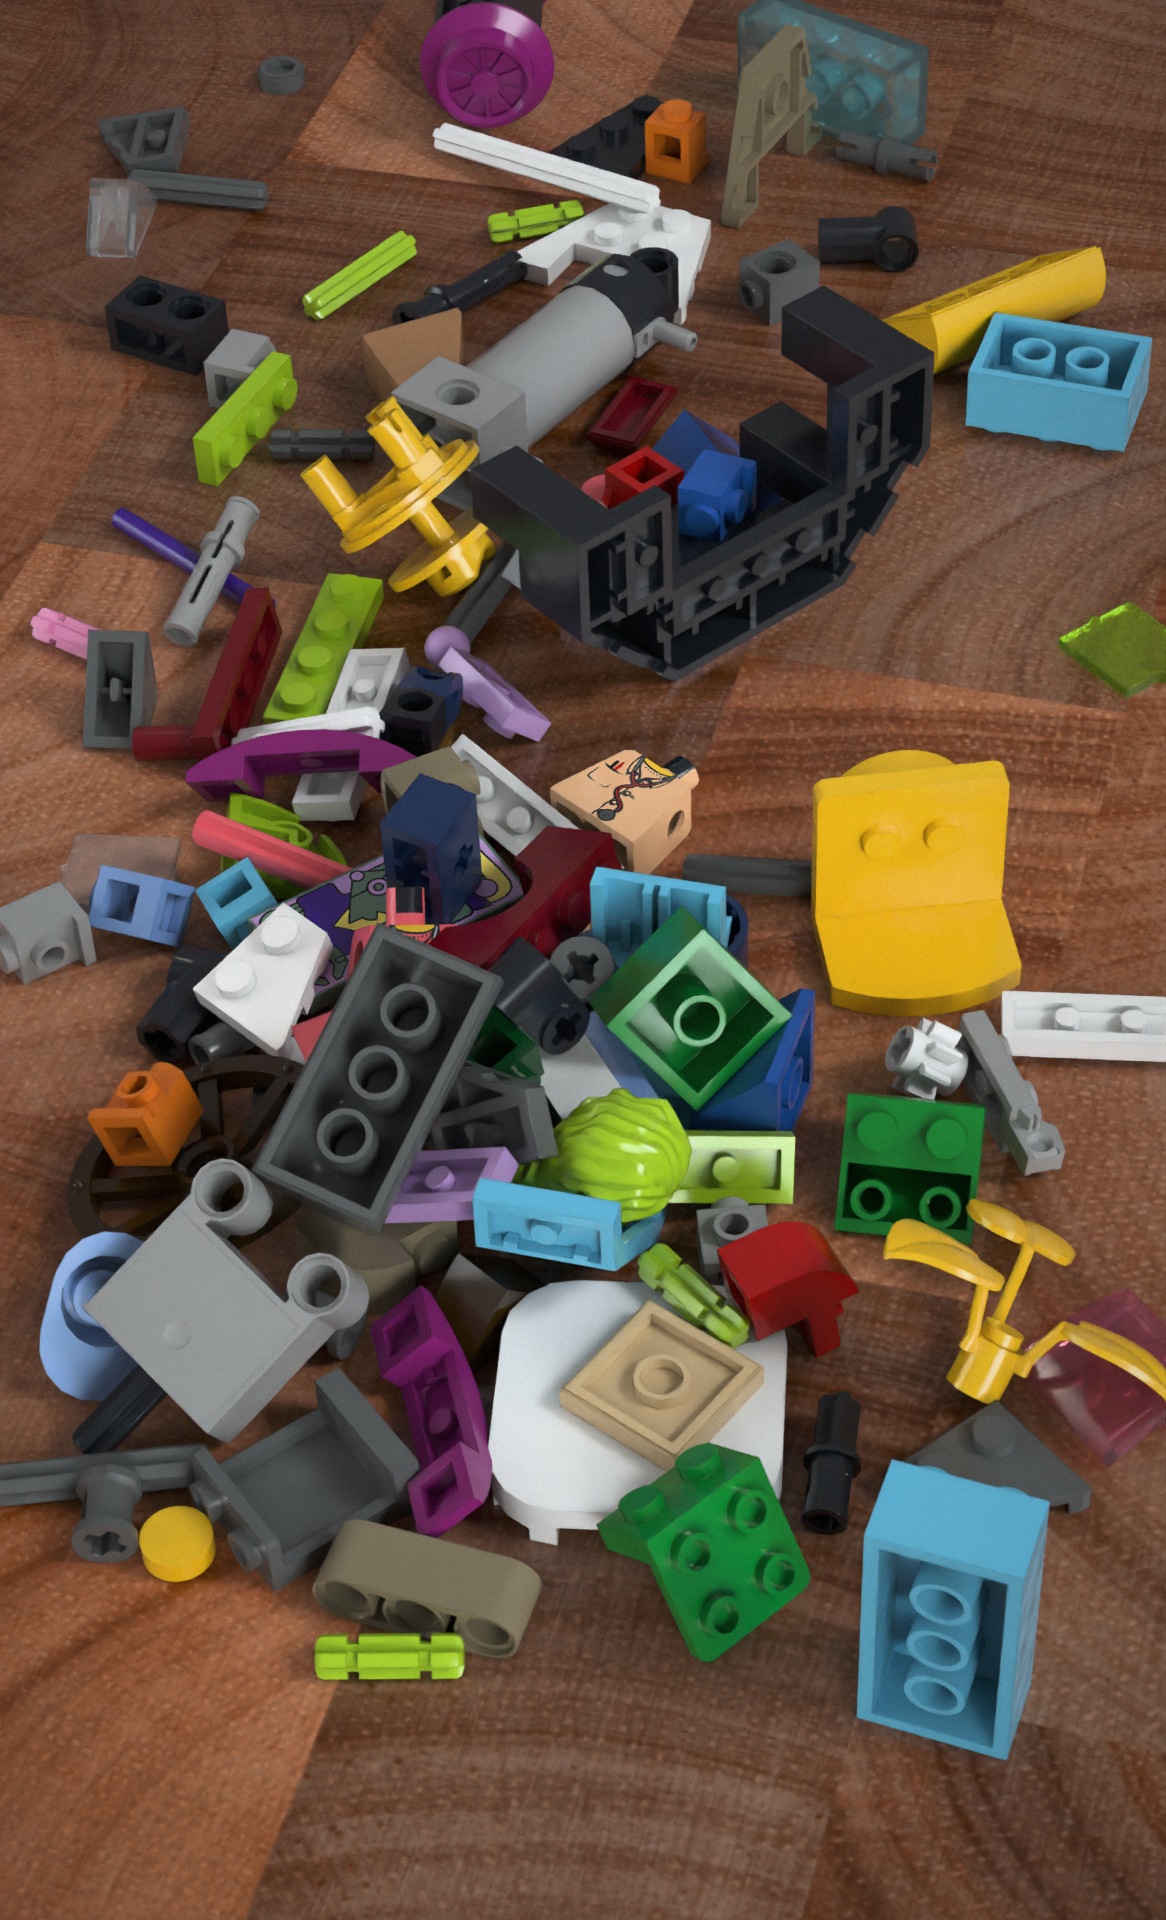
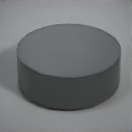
M274 56L264 60L258 66V79L261 90L273 95H287L299 91L305 85L303 63L291 56Z

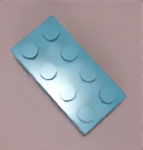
M894 1459L891 1460L864 1533L857 1718L1007 1761L1031 1686L1050 1501L1029 1496L1016 1488L995 1487L953 1476L937 1467L916 1466Z

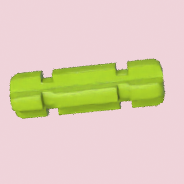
M571 200L560 202L559 208H554L553 204L514 210V216H508V212L492 214L488 217L487 221L488 233L491 241L495 244L513 241V236L518 235L519 240L549 235L559 230L558 228L565 227L584 217V210L580 201Z
M657 1243L649 1251L641 1254L637 1261L640 1266L638 1270L639 1277L654 1291L661 1292L664 1290L661 1297L691 1325L703 1332L708 1330V1335L734 1350L739 1345L745 1344L750 1336L748 1330L750 1327L749 1318L731 1303L724 1306L726 1298L690 1265L681 1264L679 1266L683 1259L665 1244Z
M421 1633L359 1634V1641H349V1634H322L318 1636L315 1645V1670L317 1677L322 1680H348L349 1672H359V1679H421V1671H431L432 1679H457L463 1675L465 1667L464 1640L462 1635L458 1633H431V1641H421Z

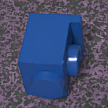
M704 449L678 486V533L721 543L733 523H740L745 512L753 513L756 508L757 461Z

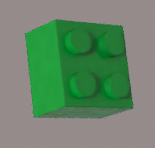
M682 905L587 1000L606 1027L696 1111L792 1017V1014L775 995Z

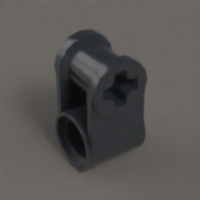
M518 936L487 970L502 977L504 981L493 1007L516 1027L520 1025L545 1052L551 1055H561L581 1040L589 1025L590 1013L588 1008L562 980L563 975L534 946L521 936Z

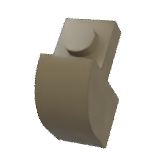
M315 1212L294 1224L299 1261L305 1256L315 1253L331 1254L362 1276L369 1292L368 1315H383L416 1289L417 1278L426 1273L438 1271L459 1253L457 1221L385 1223L379 1234H371ZM340 1276L326 1279L318 1289L321 1292L338 1297L341 1290Z

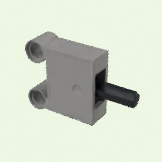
M221 1158L210 1161L200 1168L194 1177L189 1196L83 1307L138 1364L73 1432L72 1440L76 1448L82 1454L115 1451L167 1395L207 1434L230 1444L336 1330L351 1327L361 1319L367 1310L369 1301L366 1282L359 1273L333 1255L315 1253L307 1255L297 1262L290 1272L287 1283L289 1299H287L227 1240L231 1234L245 1236L255 1233L266 1224L271 1216L273 1207L271 1190L262 1179L235 1160ZM243 1183L244 1194L239 1205L231 1211L222 1212L221 1200L226 1190L234 1184ZM340 1276L341 1290L337 1299L328 1306L317 1307L316 1293L321 1283L330 1277Z

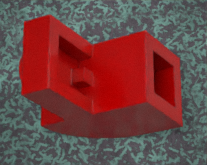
M803 1222L776 1223L758 1229L717 1249L726 1293L735 1307L749 1318V1329L757 1341L795 1324L816 1358L841 1346L836 1320L837 1316L844 1313L841 1301L859 1293L854 1280L817 1228Z

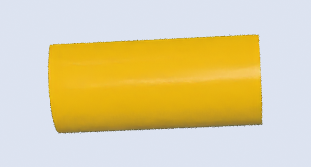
M1092 246L1041 254L882 319V321L933 351V374H936L976 356L995 312L1060 322L1095 307L1102 299L1106 285V270L1101 248Z

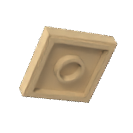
M648 1300L559 1390L560 1406L668 1472L675 1466V1460L681 1453L696 1445L710 1442L764 1384V1367Z

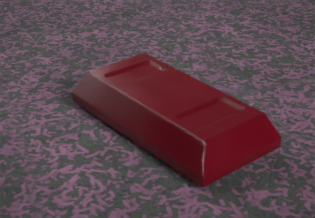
M630 376L587 432L586 439L596 448L628 456L635 453L678 393V388Z

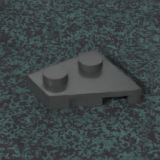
M186 106L98 120L97 125L103 141L128 176L133 169L171 173L179 172L191 124Z
M997 1400L903 1461L916 1466L937 1467L950 1475L995 1487L1016 1488L1029 1496L1050 1501V1506L1065 1504L1068 1514L1082 1512L1090 1506L1092 1488Z

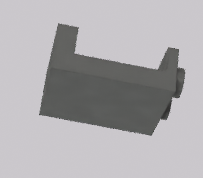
M339 1367L315 1380L318 1408L220 1464L217 1463L205 1447L191 1453L196 1482L189 1485V1492L196 1508L204 1513L211 1523L217 1520L228 1532V1544L240 1566L247 1573L257 1569L274 1592L322 1565L340 1525L345 1521L359 1519L388 1526L413 1511L406 1483L420 1473L419 1461Z

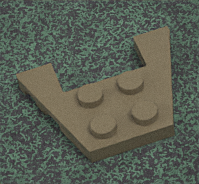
M786 24L771 40L765 43L763 49L748 64H745L740 71L737 83L739 93L721 213V225L739 229L758 208L759 161L786 132V153L804 157L823 136L822 123L813 120L811 110L816 111L818 101L816 93L807 91L805 77L810 78L812 68L805 29L803 27Z

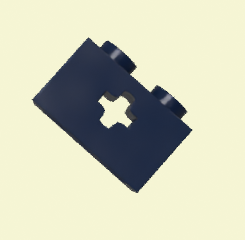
M419 773L380 823L387 888L423 887L425 896V925L451 924L483 882L476 794L468 792L456 784L445 783Z

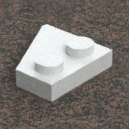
M283 902L193 988V991L201 1005L271 1056L290 1059L294 1050L290 1040L292 1036L291 1026L296 1025L300 1014H308L316 994L314 991L315 982L324 973L334 947L327 932Z

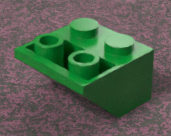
M857 1091L848 1093L834 1230L887 1236L891 1227L897 1221L908 1218L936 1228L962 1244L972 1245L975 1220L968 1215L966 1206L970 1199L977 1200L987 1105Z

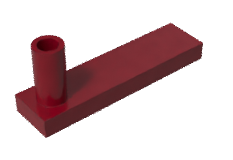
M268 587L246 589L195 724L135 727L132 735V749L137 761L197 759L199 763L205 758L230 747L231 739L237 737V732L240 729L248 728L283 633Z

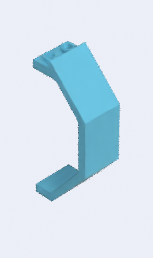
M596 867L590 882L592 938L598 939L609 949L618 968L681 905L727 948L732 916H726L725 886ZM624 1044L659 1099H666L669 1102L684 1130H692L690 1120L693 1107ZM480 1178L472 1197L476 1246L617 1271L658 1242L670 1203H667L660 1213L622 1226L621 1202Z

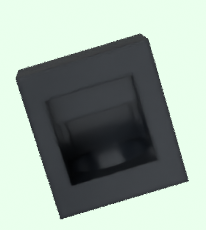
M412 666L379 713L380 719L385 722V731L380 733V739L396 745L416 757L439 750V745L447 733L450 724L456 721L463 697L462 675L454 672L447 674L438 673L425 667Z

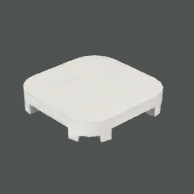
M591 1280L550 1283L528 1293L509 1312L501 1334L488 1444L493 1464L491 1485L494 1505L500 1504L509 1517L527 1527L530 1540L558 1546L559 1528L598 1530L596 1524L618 1509V1503L622 1497L638 1487L650 1485L667 1472L560 1406L559 1390L648 1300L688 1322L661 1297L664 1290L656 1292L645 1282ZM712 1285L726 1298L724 1306L730 1303L733 1304L726 1293L725 1286ZM748 1329L750 1332L748 1340L745 1344L739 1345L735 1350L764 1367V1384L709 1443L759 1457L780 1503L782 1496L787 1379V1339L785 1330L782 1329L757 1341L751 1330Z

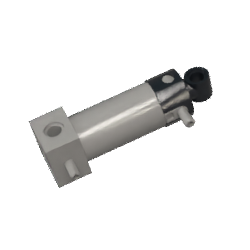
M648 247L639 249L630 256L614 253L602 257L564 286L555 298L465 367L438 356L391 392V396L396 398V402L422 436L428 433L439 448L456 439H462L464 442L473 440L480 448L472 463L435 498L464 511L473 507L470 469L516 445L528 453V449L616 377L626 374L662 343L688 353L695 349L698 341L697 334L673 324L674 314L679 309L678 257L675 253L660 247ZM533 456V457L536 458L538 461H540L541 463H543V460H542V459Z

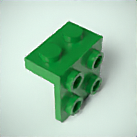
M707 1442L691 1447L681 1453L675 1460V1466L650 1485L638 1487L627 1493L619 1501L618 1509L597 1523L596 1526L608 1550L650 1565L690 1654L696 1659L711 1662L804 1591L810 1581V1571L760 1458Z

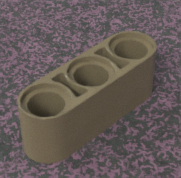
M353 1519L345 1521L340 1525L315 1579L312 1594L322 1608L340 1618L395 1633H421V1640L431 1641V1633H458L463 1637L465 1651L501 1659L511 1657L517 1652L543 1584L540 1576L531 1567L514 1558L367 1520Z

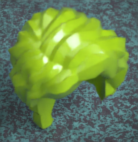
M615 1088L607 1096L587 1097L578 1104V1107L569 1113V1117L563 1119L553 1129L559 1156L519 1166L511 1183L621 1202V1224L626 1226L632 1221L641 1220L660 1213L669 1200L672 1199L674 1192L680 1188L688 1172L690 1156L693 1154L686 1130L683 1129L675 1111L666 1099L639 1098L634 1096L627 1088Z

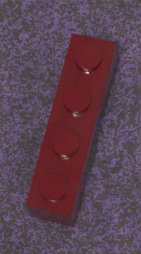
M547 826L514 858L524 897L508 910L491 918L466 925L445 927L428 945L484 970H488L518 936H521L550 961L552 953L562 942L572 937H578L591 923L590 882L596 867L623 871L617 859L612 834Z

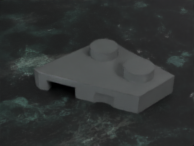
M465 1060L431 1128L435 1150L506 1147L519 1166L559 1156L544 1087Z

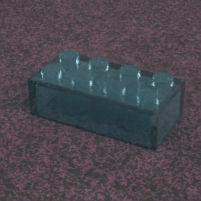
M758 0L738 14V77L742 67L748 64L763 49L765 43L771 40L786 24L805 29L812 68L810 78L805 77L807 91L816 93L818 101L816 111L811 110L813 120L822 123L824 133L839 138L844 129H849L852 132L880 139L885 135L897 137L899 143L911 145L926 133L929 47L799 0Z

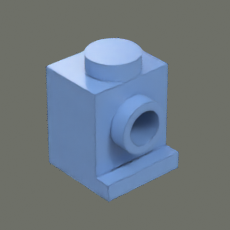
M101 864L97 882L93 885L89 896L90 912L88 917L90 926L180 948L183 943L196 887Z

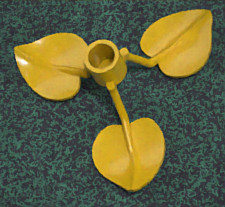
M976 1199L969 1200L966 1211L973 1220L988 1230L1020 1244V1253L992 1317H986L982 1324L989 1290L998 1292L1002 1289L1005 1283L1003 1275L981 1261L973 1250L925 1223L907 1218L897 1221L891 1227L884 1244V1260L906 1259L922 1262L976 1284L966 1332L959 1343L961 1350L946 1376L947 1380L963 1393L986 1404H990L995 1400L999 1402L1014 1373L1026 1378L1037 1360L1058 1342L1067 1340L1133 1374L1154 1389L1166 1402V1368L1146 1349L1133 1341L1092 1323L1080 1321L1079 1325L1062 1321L1026 1353L1020 1348L1024 1336L1004 1322L1031 1262L1034 1251L1064 1266L1070 1265L1076 1255L1073 1247L1056 1233L1037 1223L1022 1220L1015 1213L998 1205Z

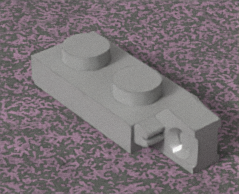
M984 1010L964 1013L961 1016L958 1028L962 1035L955 1046L965 1051L968 1055V1066L962 1083L974 1104L987 1105L985 1125L1000 1153L1010 1151L1024 1176L1052 1169H1061L1065 1148L1058 1128L1041 1120L1042 1112L1041 1107L1038 1106L1036 1091L1031 1082L1028 1080L1024 1081L1012 1060L1011 1049L1004 1035L997 1034Z

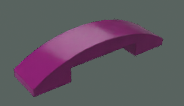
M326 729L286 731L243 741L205 758L186 771V783L207 802L228 801L230 792L264 799L265 776L358 771L380 793L382 770L417 757L384 740L353 732Z
M420 1285L370 1325L381 1377L401 1388L421 1472L406 1483L418 1534L439 1538L484 1503L491 1484L493 1464L488 1450L490 1433L486 1414L470 1366L450 1324L429 1290Z

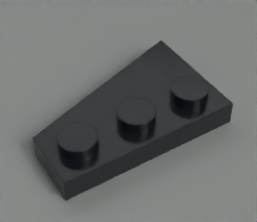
M646 94L638 97L632 103L610 116L604 117L598 123L578 135L570 137L566 142L547 153L638 180L644 173V163L646 162L645 121L663 102L656 97Z

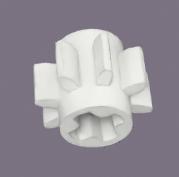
M925 1018L920 1019L917 1028L911 1025L901 1027L893 1036L885 1056L886 1068L898 1074L891 1086L892 1089L909 1097L934 1099L936 1093L943 1096L952 1094L961 1084L968 1066L967 1053L955 1047L960 1040L961 1032L936 1020L932 1022Z

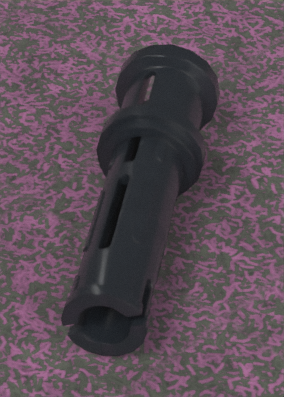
M509 250L503 253L502 256L449 286L444 284L432 285L427 288L424 297L415 302L405 301L395 307L392 317L394 326L454 308H458L463 316V312L509 286L523 281L528 273L526 262L510 270L508 268L510 267L509 265L521 259L522 256L514 250Z

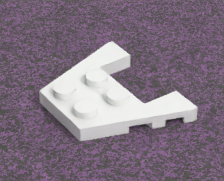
M609 203L517 251L522 258L509 265V269L511 270L526 262L528 273L525 280L549 286L575 260L592 265L600 258L614 253L630 256L633 252L648 247L668 249L678 257L679 309L674 314L673 323L682 325L687 316L688 301L692 300L697 272L701 271L711 239V220L691 215L689 212L681 209L673 210L659 206L658 209H653L650 214H644Z

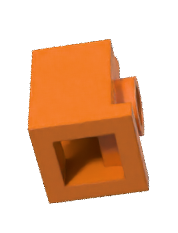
M673 99L660 104L645 121L646 174L688 184L693 181L710 161V151H706V113L693 111L691 103L683 99Z
M157 1062L152 1065L149 1071L127 1072L106 1107L93 1108L87 1119L115 1166H171L203 1113L204 1108L183 1071L170 1063Z

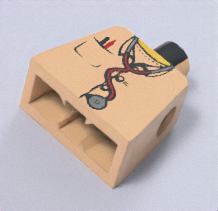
M624 750L550 788L551 806L581 830L611 833L617 859L625 867L623 871L649 875L688 836L692 827L691 790L698 785L699 777L692 763L682 756H676L660 767L635 750Z

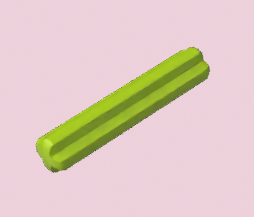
M398 231L313 288L302 298L305 306L303 309L307 317L312 316L316 321L325 319L408 262L417 253L414 246L416 243L415 238L412 235L408 236L403 231Z

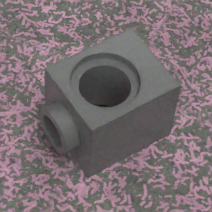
M790 239L740 259V283L737 287L740 304L769 326L782 321L783 306L814 291L820 286V261Z

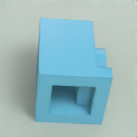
M248 856L195 890L232 950L250 935L247 918L278 904Z

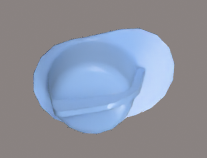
M103 1231L81 1239L65 1253L55 1272L40 1328L39 1354L45 1372L61 1391L79 1400L103 1401L138 1364L83 1308L144 1243L127 1233Z

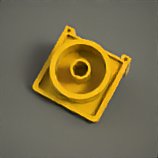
M898 750L866 759L852 767L841 777L822 779L814 785L811 923L832 1005L871 1015L896 1017L930 1016L955 1012L986 1003L1001 996L1002 991H1010L1020 984L1022 964L1002 901L1010 784L1004 765L1001 762L985 761L955 765L952 761L935 753L920 750Z

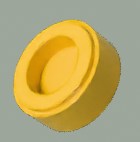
M188 1506L164 1508L148 1518L140 1531L139 1544L144 1565L152 1575L161 1580L181 1582L195 1578L211 1565L215 1557L216 1544L212 1524L204 1513Z

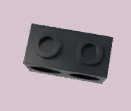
M141 275L105 306L111 350L197 376L204 370V361L229 333L224 300Z

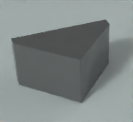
M88 630L83 747L133 750V731L137 726L151 725L159 697L149 633L140 631Z

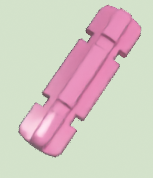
M42 608L37 616L32 617L30 623L33 627L32 635L35 639L49 645H55L58 649L87 660L88 630H102L70 616L65 617L63 613L50 608Z

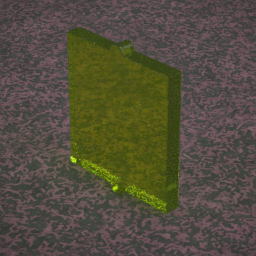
M1130 601L1100 617L1091 616L1087 624L1059 638L1058 648L1126 698L1157 682L1166 683V627Z

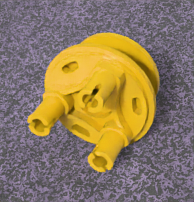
M391 396L385 402L376 406L365 417L372 424L367 432L375 438L395 464L365 494L363 492L356 493L327 455H323L313 462L300 476L341 528L344 538L340 546L347 554L367 547L407 519H410L426 541L397 567L388 580L389 586L397 593L407 590L426 579L434 591L441 597L451 596L470 585L478 577L481 563L495 555L496 547L486 534L489 528L473 517V507L447 523L431 500L447 488L472 463L480 448L473 440L464 442L462 439H456L439 448L428 433L422 436L396 402V398Z

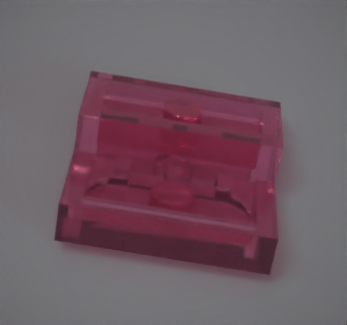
M1129 1287L1089 1305L1065 1320L1079 1325L1080 1321H1086L1123 1336L1146 1349L1166 1368V1324ZM1043 1335L1041 1338H1039L1037 1341H1035L1033 1344H1031V1345H1030L1028 1348H1026L1023 1352L1026 1353L1032 1346H1034V1345H1035L1040 1339H1042L1045 1335ZM1063 1340L1054 1345L1033 1364L1029 1374L1024 1378L1108 1468L1160 1423L1166 1428V1402L1161 1395L1133 1374L1071 1341Z

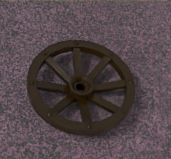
M243 1055L206 1062L184 1070L183 1072L201 1102L204 1111L200 1116L201 1139L180 1149L173 1163L169 1166L172 1168L173 1175L105 1179L114 1163L95 1133L82 1150L74 1165L67 1190L69 1214L82 1239L106 1231L127 1233L145 1242L149 1238L146 1235L155 1231L189 1196L194 1177L200 1168L207 1163L221 1158L231 1159L251 1171L264 1144L256 1149L254 1148L284 1107L305 1065L278 1056ZM240 1088H268L232 1141L225 1137L222 1092ZM243 1183L234 1184L226 1190L221 1200L222 1212L231 1209L242 1200L244 1194ZM267 1184L272 1193L273 1207L271 1216L266 1224L255 1233L245 1236L231 1234L227 1240L239 1250L272 1231L303 1204ZM167 1198L115 1228L110 1227L100 1219L99 1202Z

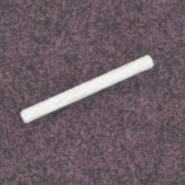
M443 123L440 129L435 128L432 134L435 138L434 147L438 151L640 213L650 214L653 209H658L661 203L659 188L650 183L448 123Z

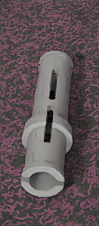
M239 496L228 498L214 530L204 535L199 547L202 554L186 582L169 619L163 626V634L174 644L182 647H193L196 645L198 636L231 570L240 566L245 556L243 546L260 516L258 515L260 512L258 507L250 500Z

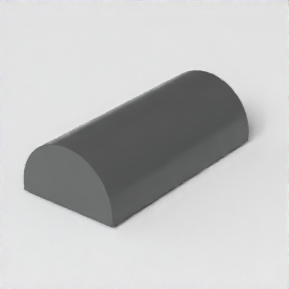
M377 923L251 1169L252 1173L272 1188L316 1212L355 1229L371 1234H379L504 984L503 978Z

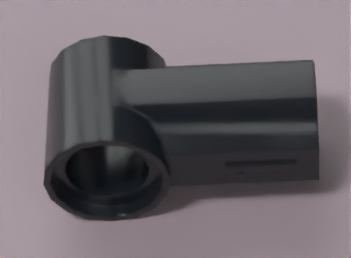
M891 206L880 210L874 217L819 218L818 248L820 265L876 263L881 269L894 273L909 269L917 261L919 254L915 217L909 210L903 207ZM891 238H902L896 241H889Z
M191 943L183 944L177 950L168 970L167 987L136 1027L139 1044L146 1047L156 1060L175 1065L179 1059H186L190 1054L188 1041L193 1036L200 1035L208 1030L217 1018L214 1013L199 1003L193 988L228 955Z

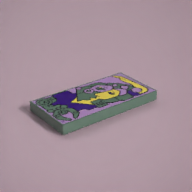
M480 833L483 882L451 924L466 925L491 918L508 910L524 897L518 877ZM383 855L283 901L327 932L334 947L324 973L315 982L314 991L316 994L309 1009L310 1014L338 1001L347 981L352 937L355 930L369 925H377V923L387 925L385 891L387 884ZM283 902L247 918L249 934Z

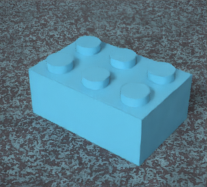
M995 312L968 372L965 425L984 428L995 433L1008 432L1037 437L1047 442L1061 441L1090 446L1100 451L1114 450L1124 452L1147 393L1153 338Z

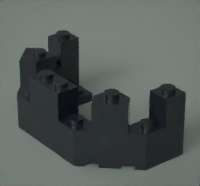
M824 285L783 306L781 355L827 383V429L782 401L739 423L740 457L757 461L756 480L784 499L743 522L733 523L721 543L678 533V503L671 506V495L656 485L608 510L517 445L470 469L473 517L517 549L501 576L521 590V597L581 642L594 648L598 646L607 650L615 657L641 668H649L660 676L676 682L846 583L857 565L850 557L866 532L872 536L876 535L900 496L892 491L908 464L910 463L917 468L930 448L934 352Z

